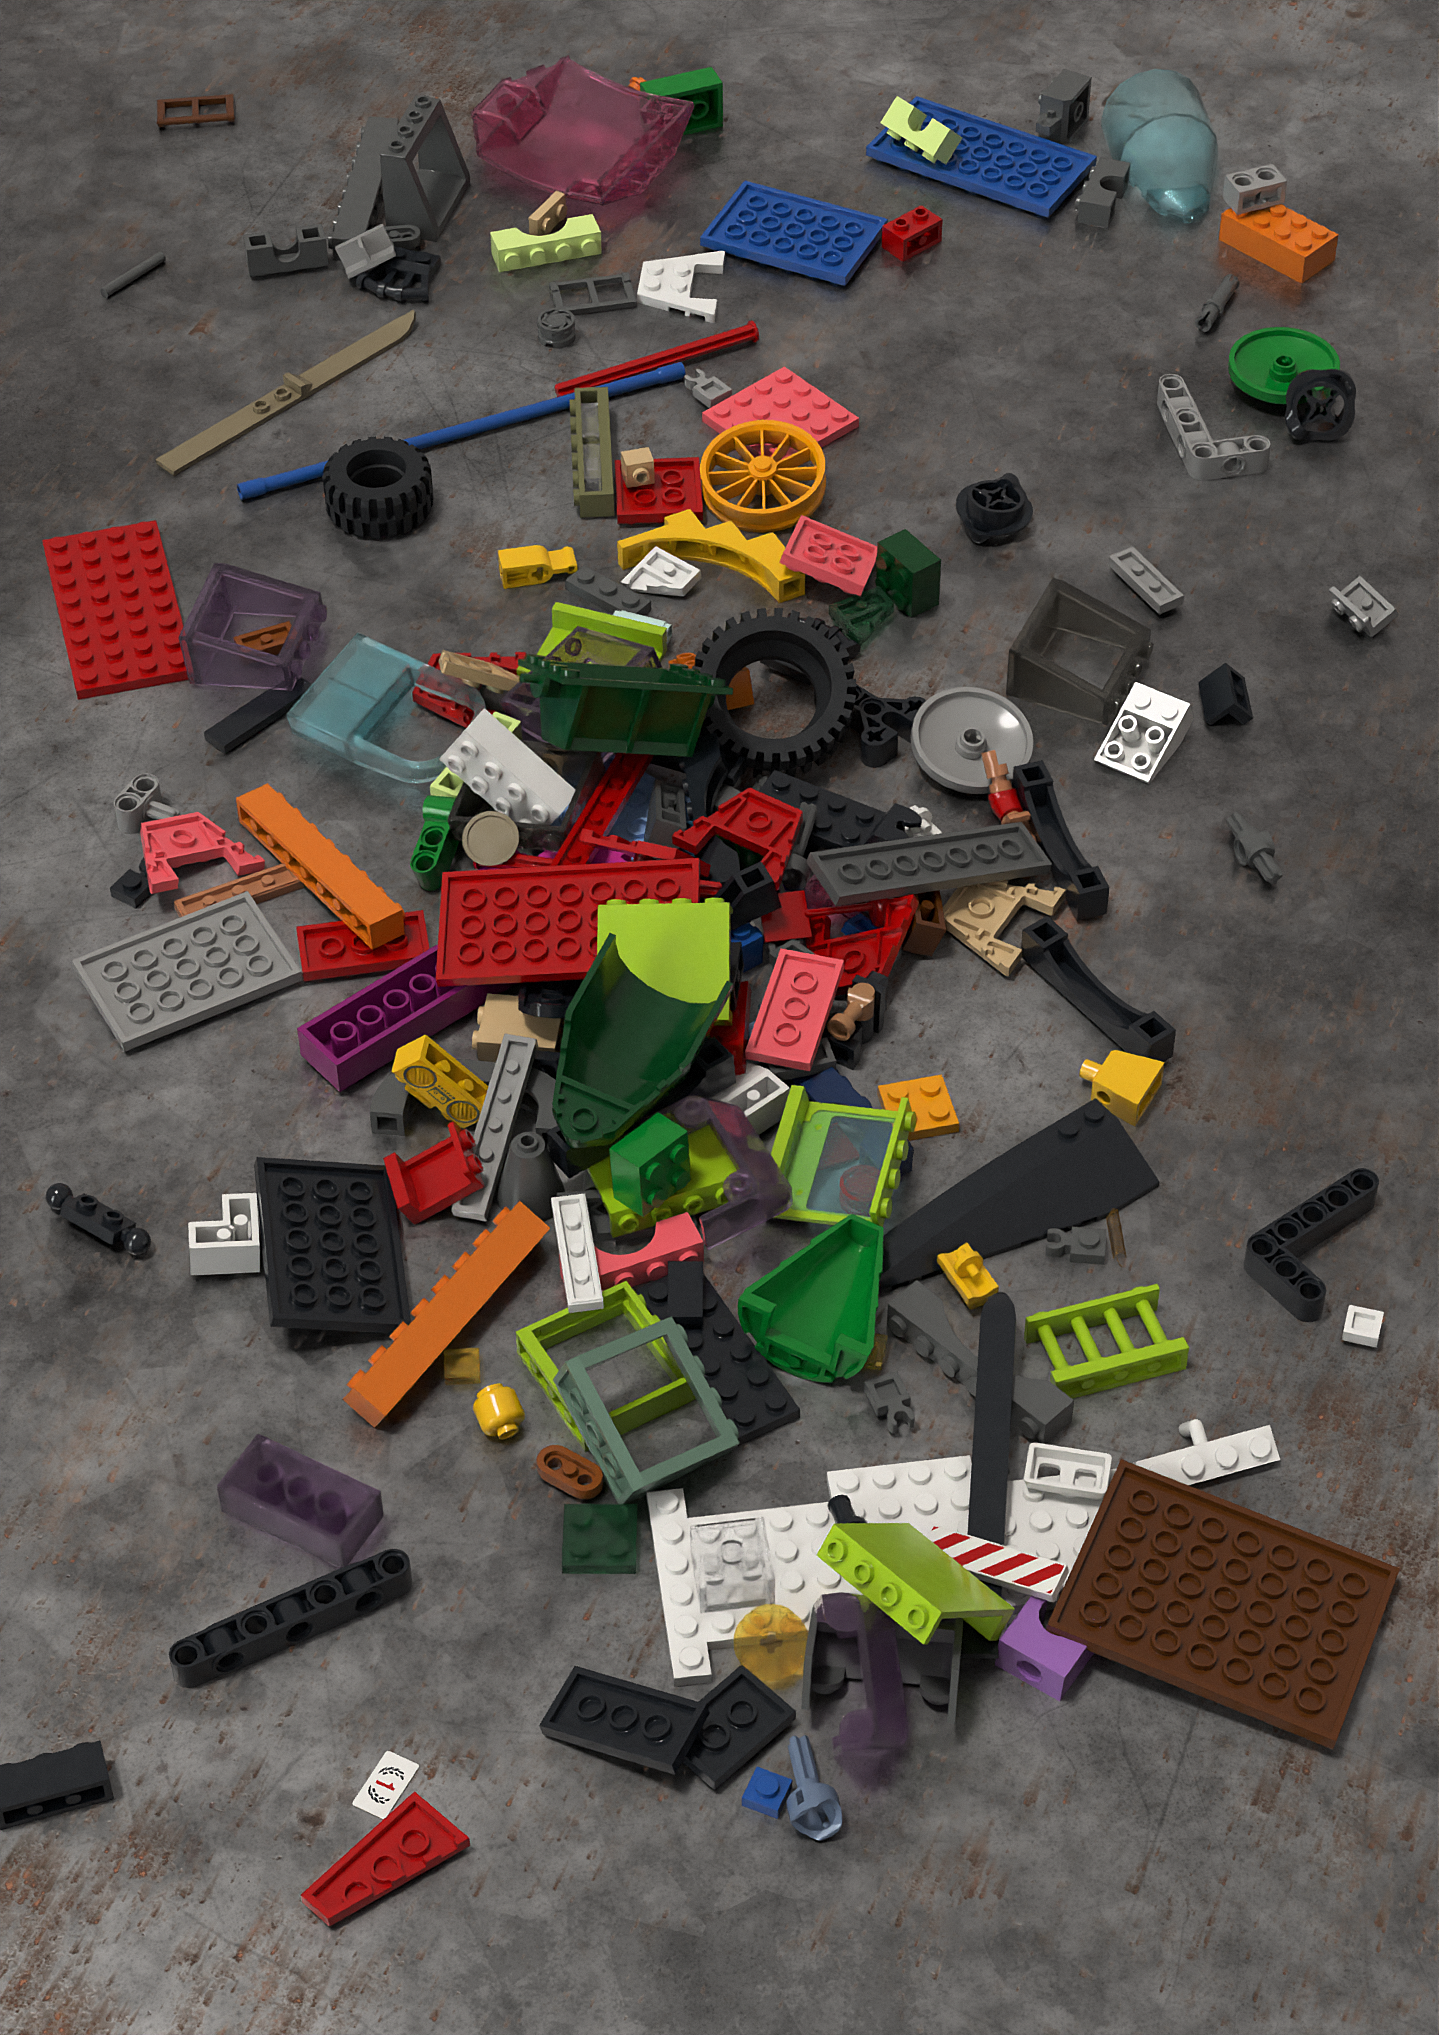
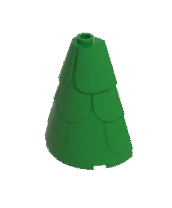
M851 1214L811 1239L808 1246L782 1261L780 1266L747 1287L738 1299V1317L744 1333L750 1332L757 1342L755 1345L756 1350L783 1371L810 1381L833 1382L836 1377L844 1376L848 1379L857 1374L867 1362L874 1348L879 1281L883 1269L884 1228Z

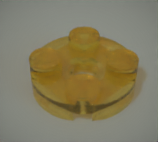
M777 1604L761 1605L746 1614L737 1625L734 1633V1652L739 1663L758 1679L768 1682L784 1680L795 1674L804 1663L808 1631L801 1619L789 1608ZM769 1632L776 1633V1639L783 1642L782 1647H777L773 1654L767 1653V1648L760 1646L761 1639H767Z

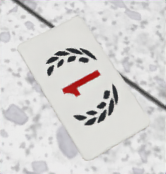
M386 1751L352 1804L381 1819L386 1818L418 1770L419 1765L393 1752Z

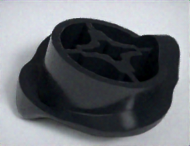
M1312 369L1303 371L1294 377L1287 389L1285 413L1286 426L1293 438L1304 441H1330L1342 437L1349 431L1355 418L1356 387L1351 375L1344 370ZM1315 387H1329L1325 391L1314 389ZM1304 394L1309 405L1305 409V413L1301 415L1297 405ZM1341 395L1344 406L1337 416L1332 405L1336 402V397ZM1318 402L1321 405L1326 403V407L1318 406L1316 408V403ZM1317 419H1323L1327 421V423L1320 424L1313 422Z
M1006 473L995 480H985L971 484L962 489L956 499V511L970 538L976 543H984L992 537L1006 536L1019 532L1029 525L1033 515L1032 504L1028 500L1018 478L1012 473Z

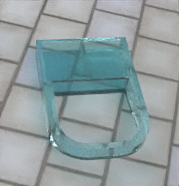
M357 632L286 715L292 733L355 764L399 781L426 783L434 781L447 767L439 760L441 756L428 761H409L367 742L369 737L411 688L415 686L469 707L474 712L472 721L484 708L486 709L482 695L475 687L463 683L454 676L443 674L441 670Z

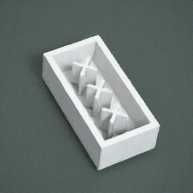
M485 708L439 759L452 773H455L470 786L474 793L480 795L489 803L495 811L510 817L516 824L519 833L527 837L532 843L558 818L579 793Z

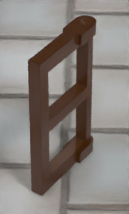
M233 94L157 100L158 128L168 125L220 121L235 122ZM226 103V113L199 115V105ZM192 106V116L166 118L165 108Z

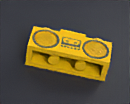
M426 1034L397 1049L392 1073L395 1074V1077L400 1082L406 1083V1091L427 1108L431 1109L436 1106L445 1119L454 1121L462 1129L478 1122L489 1087Z

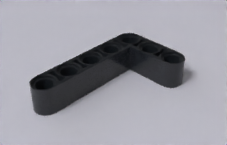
M1358 1168L1351 1171L1248 1239L1244 1270L1298 1320L1314 1322L1321 1317L1326 1296V1285L1297 1258L1374 1208L1379 1185V1178L1376 1173L1366 1168Z

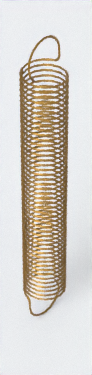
M1116 1209L1115 1211H1110L1111 1213H1115L1117 1211L1116 1215H1111L1109 1213V1215L1106 1217L1108 1232H1110V1225L1108 1224L1110 1219L1113 1221H1116L1118 1219L1117 1223H1111L1114 1225H1117L1119 1223V1230L1115 1231L1112 1228L1111 1230L1115 1233H1118L1120 1231V1234L1115 1235L1112 1231L1111 1233L1116 1237H1119L1121 1235L1119 1239H1116L1115 1237L1113 1238L1115 1240H1120L1122 1238L1120 1243L1116 1241L1114 1242L1116 1244L1122 1243L1121 1246H1115L1117 1248H1121L1123 1246V1249L1118 1250L1115 1248V1250H1117L1118 1252H1122L1124 1250L1125 1252V1245L1123 1240L1118 1209ZM1111 1237V1238H1110L1111 1250H1112V1255H1114V1254H1113V1253H1114V1251H1113L1114 1249H1112V1248H1113V1247H1112V1246H1113V1244H1112L1113 1242H1111V1241H1112V1240H1111L1112 1237Z

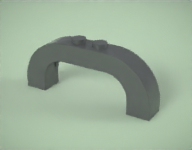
M455 1058L489 1086L496 1062ZM531 1068L520 1107L528 1110L537 1118L535 1132L544 1139L549 1150L546 1132L557 1126L552 1112L556 1080L538 1069ZM393 1073L381 1083L374 1094L369 1111L371 1130L375 1134L405 1136L410 1116L423 1103L406 1091V1083L400 1082Z

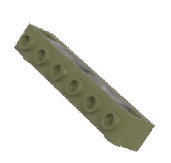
M608 387L575 388V399L569 400L570 416H576L570 417L571 434H577L571 435L572 452H575L572 453V470H578L573 471V488H579L573 489L574 506H580V518L614 516Z

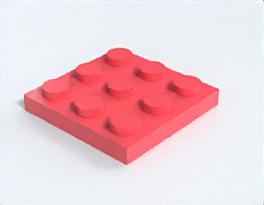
M801 515L779 563L786 565L792 571L810 575L818 582L829 583L839 587L845 593L861 596L876 562L877 546Z

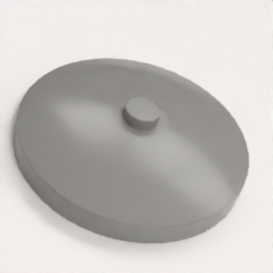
M955 687L933 695L919 708L911 730L912 751L921 768L941 785L963 793H990L989 785L992 782L991 779L986 777L981 753L995 750L998 764L1007 763L1009 774L1006 775V779L1011 780L1012 784L1013 767L1028 764L1033 751L1032 730L1020 709L1005 697L990 690L977 687Z

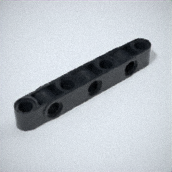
M392 1548L220 1620L202 1631L177 1641L169 1651L174 1681L183 1688L197 1687L221 1675L235 1672L376 1609L380 1605L403 1596L412 1586L408 1555L400 1549Z

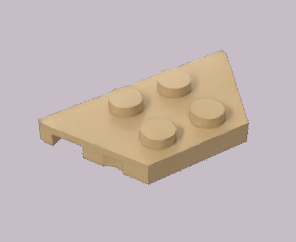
M442 650L439 658L441 673L461 678L463 683L478 688L479 684L487 685L486 688L498 694H503L504 690L535 698L532 695L530 683H521L520 676L508 672L493 663Z

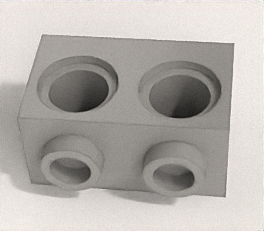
M1273 164L1225 175L1223 199L1237 215L1283 204L1285 202L1287 180Z

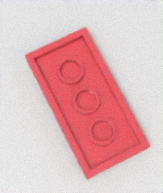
M780 948L745 1050L746 1059L811 1071L844 971V960Z

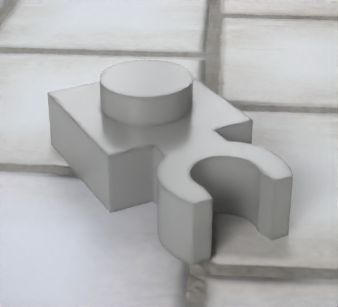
M700 369L695 370V378H691L689 375L684 376L685 387L693 390V396L708 408L732 396V389L715 376L707 379L704 371Z

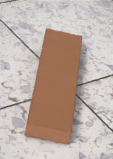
M282 863L175 900L174 907L179 917H182L246 891L249 892L255 903L259 904L302 889L304 884Z

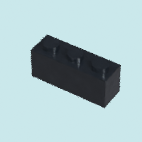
M100 1740L92 1743H79L73 1748L55 1753H42L33 1759L0 1765V1830L114 1799Z

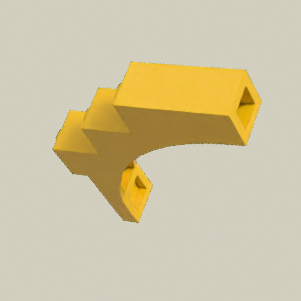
M691 509L664 517V526L617 541L618 564L623 570L637 566L656 546L681 560L706 562L737 571L759 583L778 603L805 595V573L792 571L786 565L779 563L785 546L777 536L771 532L746 540L732 520L705 529Z

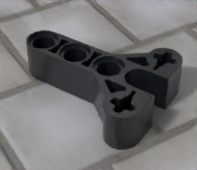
M856 684V697L849 727L860 734L861 762L871 768L881 767L898 755V736L911 743L910 737L914 718L926 700L916 696L907 699L878 698ZM814 690V703L815 705H817L816 694Z

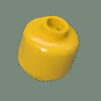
M497 1383L489 1385L477 1393V1399L473 1404V1411L483 1433L487 1436H498L501 1440L514 1436L519 1431L518 1426L525 1418L524 1410L515 1390L511 1387H503L502 1384Z

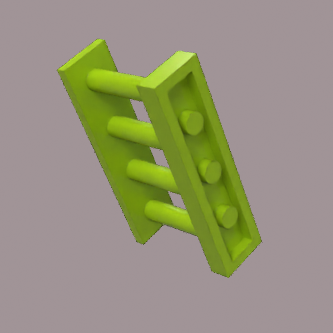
M1158 1284L1145 1287L1139 1286L1130 1291L1048 1312H1038L1025 1319L1024 1340L1026 1344L1042 1341L1055 1369L1051 1371L1050 1382L1072 1399L1184 1370L1187 1366L1189 1346L1184 1337L1174 1340L1167 1339L1154 1313L1158 1307L1160 1292ZM1140 1315L1154 1345L1139 1349L1134 1348L1121 1319ZM1107 1323L1121 1353L1102 1357L1088 1328ZM1075 1332L1088 1362L1073 1366L1068 1365L1055 1336Z

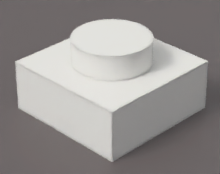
M1349 1305L1342 1340L1377 1348L1384 1312Z

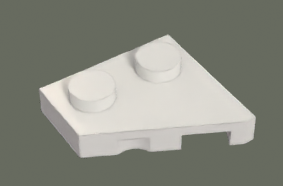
M655 546L621 581V585L633 592L685 596L702 576L699 569Z

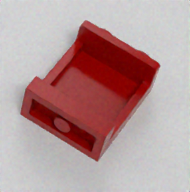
M454 1121L447 1124L450 1137L404 1162L395 1152L383 1158L397 1207L414 1225L485 1187L480 1174L484 1171L482 1163L472 1149L476 1146L475 1140L468 1129L462 1130Z

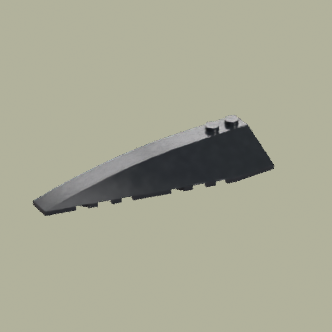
M1095 1098L973 1172L883 1236V1269L879 1281L878 1295L891 1291L892 1286L903 1282L912 1284L916 1280L921 1281L922 1276L935 1271H939L940 1274L944 1273L937 1263V1255L953 1252L963 1244L968 1243L973 1251H977L983 1259L1019 1248L1021 1247V1242L1030 1239H1037V1241L1046 1239L1048 1229L1067 1228L1069 1231L1072 1230V1227H1081L1082 1222L1095 1218L1096 1221L1105 1219L1109 1213L1111 1215L1114 1214L1110 1211H1115L1116 1209L1119 1211L1157 1188L1160 1181L1118 1118Z

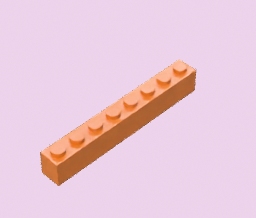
M267 783L236 797L239 822L281 863H284L309 890L372 950L405 934L403 922L405 920V912L402 906L397 902L394 903L381 886L377 887L364 870L360 871L352 863L348 855H343L335 847L331 839H326L319 832L315 824L309 823L302 816L298 808H293L286 801L282 793H277Z
M521 1201L512 1210L507 1206L503 1208L492 1221L497 1227L491 1233L485 1229L472 1243L477 1248L470 1256L465 1251L452 1266L456 1273L451 1278L444 1274L431 1289L436 1294L429 1302L423 1298L410 1313L415 1319L409 1325L402 1321L389 1336L394 1341L391 1346L386 1349L381 1345L368 1360L373 1366L366 1373L360 1369L346 1384L351 1390L342 1400L374 1428L549 1231L550 1227Z

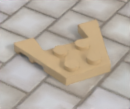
M1008 880L958 887L943 906L946 930L1002 974L1009 977L1022 959V949L1000 941L997 938L1022 905L1053 916L1065 899L1066 889L1054 887V891L1042 890L1031 883H1028L1026 887L1007 885Z

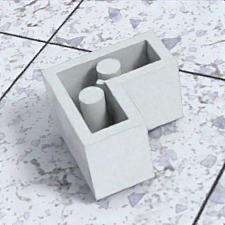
M257 1193L222 1194V1221L188 1222L190 1275L260 1272Z

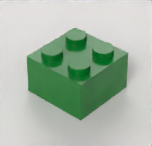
M659 1112L609 1148L613 1196L642 1217L654 1208L661 1206L666 1199L678 1190L683 1189L691 1181L688 1131Z

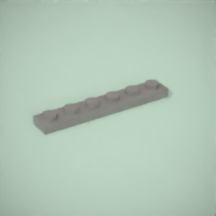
M504 1034L473 1136L476 1146L472 1149L482 1163L484 1171L480 1174L485 1187L454 1203L451 1209L454 1216L482 1221L487 1220L538 1048V1042L535 1038Z

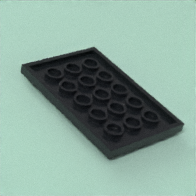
M256 1157L254 1171L270 1327L393 1333L402 1321L409 1325L411 1319L395 1199L386 1166Z

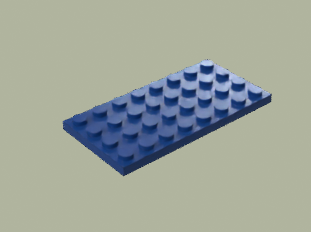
M917 96L909 104L927 115L921 125V131L928 126L933 118L963 137L947 164L945 165L938 159L935 164L922 156L924 152L922 149L919 148L915 152L904 145L905 138L901 137L900 141L887 134L886 132L889 129L887 127L866 147V156L878 161L919 173L925 177H930L948 185H954L969 192L977 193L992 200H998L1048 218L1087 176L1092 166H1096L1097 156Z

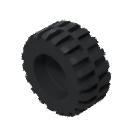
M376 436L368 437V440L363 441L358 439L349 446L345 444L340 447L338 453L334 452L324 466L322 477L327 514L338 527H341L342 530L349 534L353 532L357 537L365 538L370 536L372 539H380L383 536H388V538L396 537L398 533L402 532L405 534L410 532L413 526L418 527L431 512L434 501L431 465L427 457L413 444L409 446L404 440L398 439L396 441L392 437L385 436L383 439H376Z

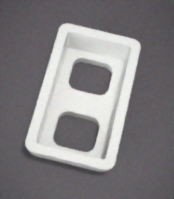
M1034 1442L1029 1445L1024 1481L1029 1489L1099 1500L1105 1496L1107 1491L1112 1457L1107 1453ZM1047 1466L1059 1469V1482L1037 1479L1039 1468ZM1077 1472H1086L1096 1475L1095 1488L1074 1485L1075 1474Z

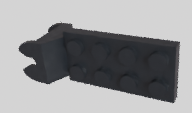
M776 770L773 771L759 790V792L798 809L802 802L816 805L818 812L808 842L829 850L906 839L909 837L905 833V826L914 828L921 827L922 825L921 816L908 807L895 803L887 812H883Z

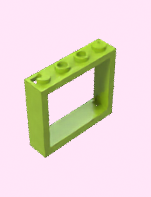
M627 1281L602 1291L604 1309L569 1313L568 1308L515 1332L517 1354L585 1452L589 1451V1448L553 1381L559 1370L545 1349L621 1314L626 1316L636 1331L659 1322L658 1316L651 1315L648 1311L642 1294L637 1295ZM663 1337L647 1343L646 1346L672 1380V1383L609 1412L620 1435L696 1399Z

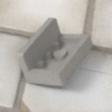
M1361 576L1356 578L1341 592L1335 586L1329 589L1333 598L1331 601L1333 608L1340 615L1344 613L1348 615L1352 626L1358 632L1364 630L1371 638L1399 615L1396 608Z

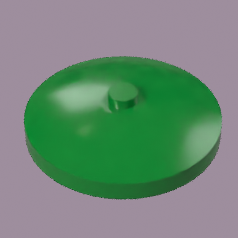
M1290 327L1263 328L1244 335L1232 346L1228 361L1229 375L1236 386L1252 397L1276 404H1287L1286 393L1288 386L1299 373L1312 369L1340 370L1339 356L1327 341L1313 333ZM1315 387L1314 389L1325 391L1329 387ZM1304 394L1301 396L1298 404L1307 402Z

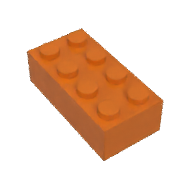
M1279 204L1239 215L1230 207L1221 214L1219 240L1302 284L1335 261L1338 234L1306 218L1304 215H1300Z

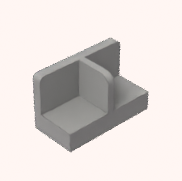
M383 223L335 246V250L345 267L348 279L396 256L395 246Z

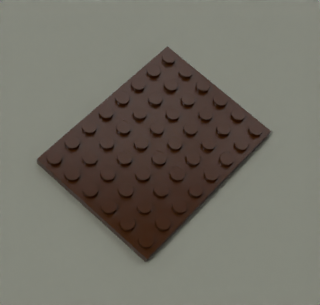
M1121 1459L1049 1619L1046 1631L1087 1646L1086 1650L1334 1749L1400 1568Z

